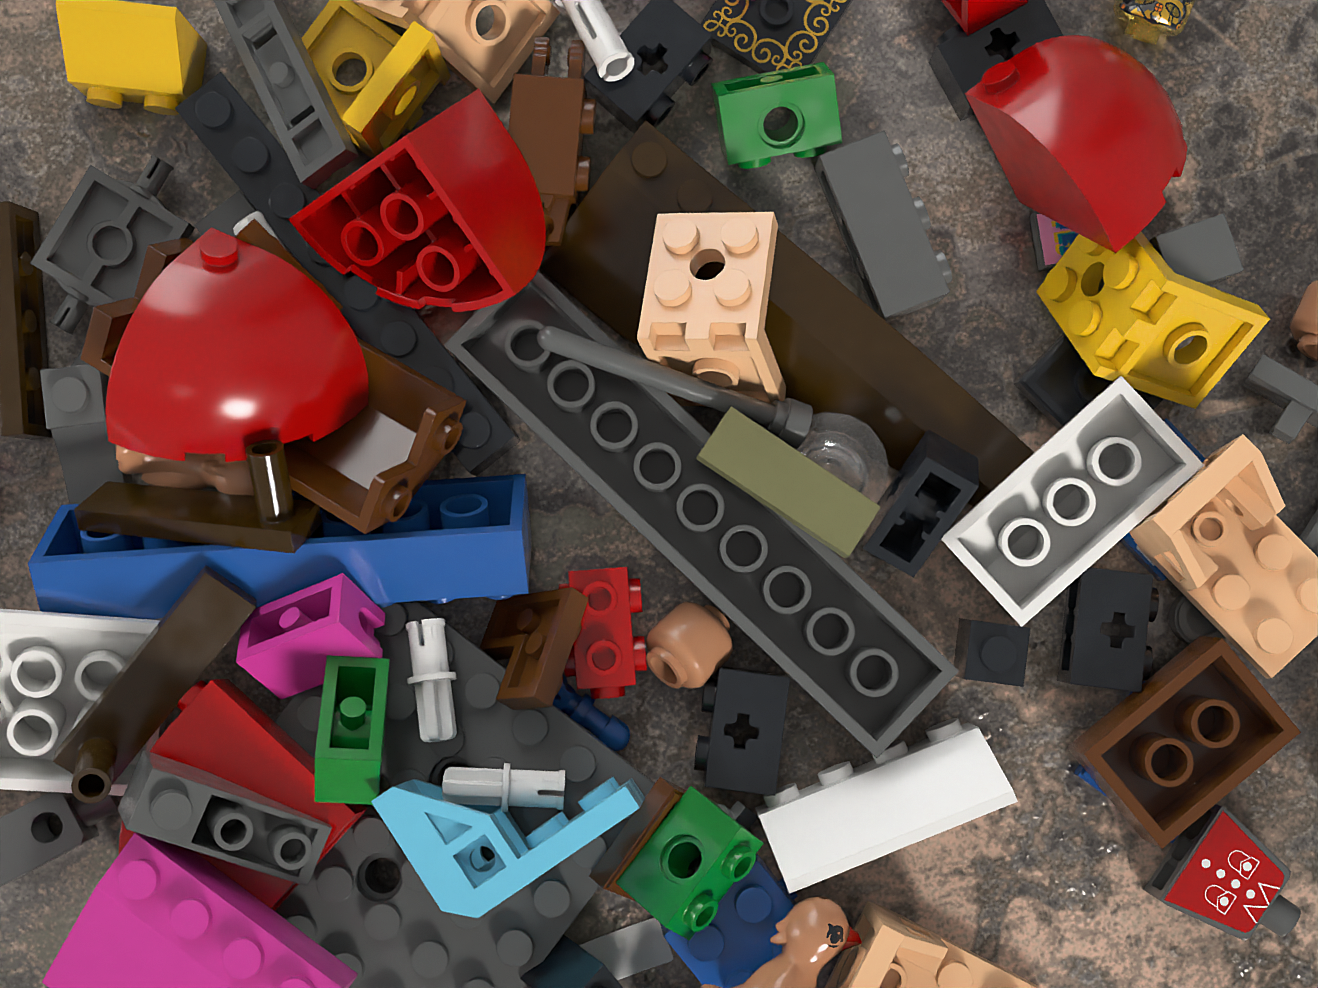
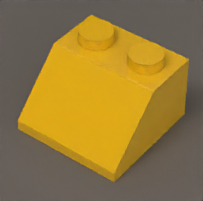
M56 0L67 81L87 97L86 101L88 103L112 109L122 108L123 101L144 104L143 108L147 111L162 115H178L179 113L175 107L202 87L207 43L177 7L119 0Z

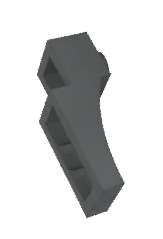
M89 364L40 370L46 428L51 429L55 441L69 504H81L107 481L133 484L132 474H124L119 470L115 444L108 442L105 411L109 376Z

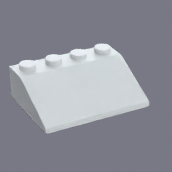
M0 609V789L73 793L71 789L73 774L53 762L55 751L161 620ZM165 720L112 784L108 795H124L142 751L150 752L153 745L164 733Z

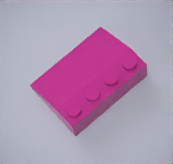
M136 832L96 885L42 983L49 988H349L358 976V973L195 851Z

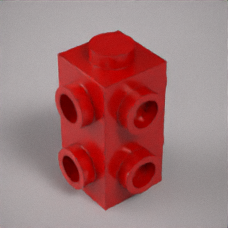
M628 567L568 571L569 583L559 584V589L573 587L589 599L581 620V631L573 643L564 669L565 677L576 676L577 689H590L591 699L626 696L625 686L636 685V671H647L645 636H633L632 613L643 612L640 578H629Z

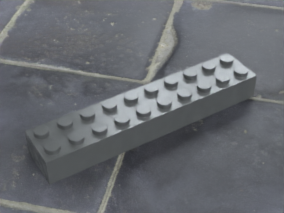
M539 271L516 295L498 304L478 309L444 346L876 758L882 754L959 672L950 661L833 550L698 461L696 457L711 434L665 391L543 349L537 341L538 333L546 326H553L621 350Z

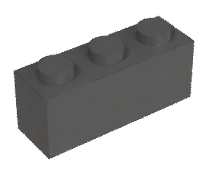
M883 130L820 155L814 170L870 308L886 322L940 302L950 293L947 283L952 282L951 269L944 253L940 249L933 251L925 231L931 228L930 218L922 199L919 196L912 198L904 179V177L909 176V168L899 144L890 145L886 132Z

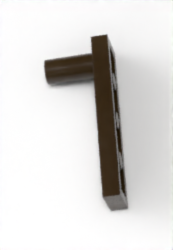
M10 201L0 202L1 436L29 440L53 438L51 429L46 428L40 370L48 369L43 275L41 269L30 264L41 246L39 213Z
M262 440L246 448L254 496L107 481L74 509L78 528L82 531L295 553L322 524L319 505L312 501L293 499L284 445L278 440Z
M207 565L204 566L55 751L53 762L73 774L71 789L78 800L85 803H97L108 796L112 784L256 608V599Z

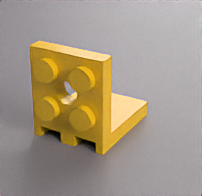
M329 0L301 38L354 146L371 159L393 145L405 128L410 131L424 114L421 108L423 103L439 82L445 85L451 77L434 34L416 21H413L401 36L352 0ZM349 59L361 60L367 67L364 79L354 86L342 85L337 82L336 78L339 66Z
M1142 232L1117 253L1078 234L1036 291L1093 375L1113 382L1119 376H1122L1134 389L1194 409L1197 408L1270 320L1261 307L1255 303L1174 273ZM1103 277V281L1105 284L1101 291L1098 293L1099 283ZM1195 336L1188 345L1175 350L1183 340Z

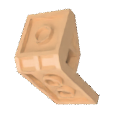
M1241 435L1210 454L1202 462L1204 466L1129 533L1145 556L1267 679L1273 678L1318 636V557L1277 516L1285 507L1284 501L1261 451L1246 436Z
M867 901L854 927V930L858 932L862 944L842 951L824 987L1041 988L904 916Z

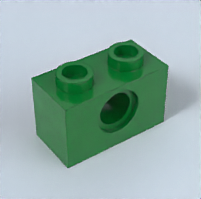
M824 62L711 83L721 151L728 165L737 163L739 168H758L769 164L773 156L793 153L795 157L799 158L815 157L828 151L827 146L843 143L834 73ZM777 107L790 109V118L782 128L769 130L763 127L764 119L772 109Z
M327 655L315 750V802L373 805L371 801L379 796L390 659Z
M690 786L622 873L616 884L664 927L690 941L696 932L703 930L714 919L718 910V903L733 883L740 881L750 872L756 860V853L764 843L718 805ZM702 856L698 871L687 878L690 863L696 857Z

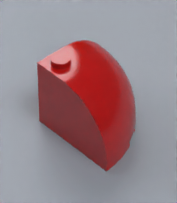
M1067 35L1038 42L1022 50L1008 61L998 63L989 68L983 74L982 81L965 93L1018 201L1114 253H1117L1134 239L1151 222L1166 203L1162 192L1171 177H1181L1186 162L1187 145L1183 137V126L1168 93L1153 73L1126 51L1101 39L1090 36Z
M480 89L472 92L405 135L288 219L303 239L341 274L345 275L347 272L352 271L363 280L378 287L376 295L416 309H421L425 305L452 307L453 312H463L495 305L516 295L534 278L539 270L546 242L544 211L533 175L521 151Z
M211 227L162 271L144 294L127 324L115 354L107 387L105 412L108 442L142 454L176 461H185L186 453L225 454V462L247 460L246 448L258 441L278 440L285 444L308 436L313 442L339 429L368 405V372L362 349L349 323L337 306L305 274L280 257Z

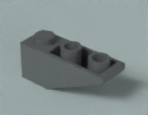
M145 750L142 751L118 807L127 830L304 886H308L332 829L328 823L207 771Z

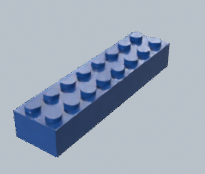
M526 474L426 480L411 499L405 513L397 521H389L366 534L320 507L322 524L295 553L82 531L78 528L74 509L80 504L60 505L28 562L41 612L151 620L163 618L205 565L256 599V608L342 573L379 608L393 605L396 602L427 601L429 603L442 604L456 598L487 597L489 599L502 600L510 598L515 594L529 593L532 530ZM292 489L294 500L310 501Z

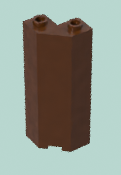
M184 237L148 245L134 297L93 308L81 360L110 377L112 364L122 335L139 302L162 271L191 246L194 241ZM356 336L362 349L368 372V405L339 429L313 442L308 436L283 445L291 488L366 534L389 521H397L405 513L411 499L443 457L455 447L462 433L463 425L459 420L467 400Z

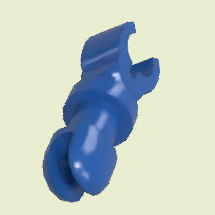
M563 674L562 686L555 696L553 704L593 733L612 750H623L630 739L628 726L614 715L609 717L593 705L595 699H591V696L587 693L582 697L578 695L573 687L568 684V680Z

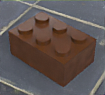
M1199 636L1142 684L1141 692H1132L1072 742L1067 749L1140 837L1163 849L1300 734L1301 731L1223 638Z

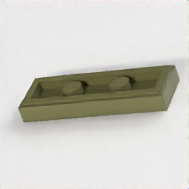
M730 406L696 457L698 461L843 558L851 555L881 506L732 406Z

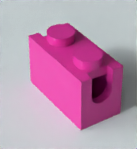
M344 573L255 608L241 625L236 663L282 700L324 684L327 655L382 658L383 649L380 647L379 640L374 637V629L385 625V612Z

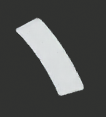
M655 918L625 927L579 945L605 964L616 980L673 960L669 944L663 937L660 922Z

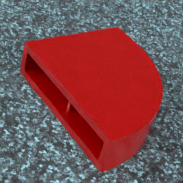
M213 679L208 684L201 680L191 687L177 704V708L182 712L169 725L150 750L151 753L202 769L330 824L332 829L317 864L368 809L363 804L315 802V759L229 679ZM123 821L119 835L118 855L134 833H136L127 830ZM195 851L274 911L299 885L298 883Z

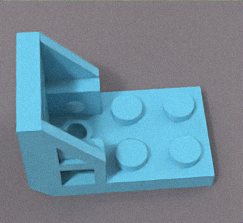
M611 777L578 801L583 809L581 813L568 820L563 811H561L533 830L527 837L524 836L509 811L501 812V806L450 803L443 800L441 786L418 779H412L393 786L371 802L441 911L479 918L641 807L645 797L632 778L619 786L615 778ZM482 846L490 848L495 857L487 861L483 857Z

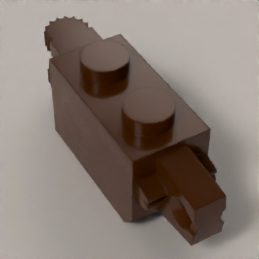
M536 37L531 75L513 74L508 133L527 162L540 194L546 227L545 245L561 246L570 207L577 208L579 191L589 192L591 156H582L584 134H594L597 102L596 99L587 98L584 82L586 46L583 41H571L567 55L568 78L548 76L549 65L552 59L550 38Z

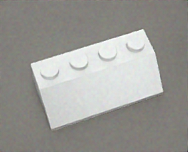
M1119 376L947 530L941 540L1022 627L1198 472L1204 464L1122 376Z
M958 718L949 719L926 729L928 739L908 747L904 740L894 741L878 758L873 755V761L852 768L850 761L839 763L819 772L817 775L820 782L798 790L796 783H791L777 788L775 796L764 795L766 804L755 809L789 893L1018 802L1011 785L979 727L969 722L961 725Z

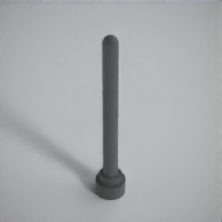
M553 326L542 328L537 336L539 345L553 353L724 413L732 406L794 449H798L802 445L808 434L813 409L811 405L786 398L782 402L775 399L770 404Z

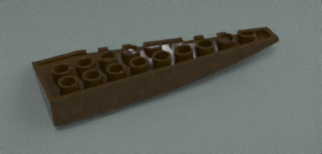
M645 121L608 164L565 226L561 246H550L547 249L539 269L624 340L641 347L637 340L657 214L756 211L655 127ZM777 230L764 330L786 385L785 399L791 398L812 406L813 415L809 429L852 450L855 449L880 461L879 463L898 472L929 429L979 458V487L967 503L973 507L1035 453L909 340ZM715 261L706 263L698 269L695 277L701 280L715 278L723 271L725 264Z

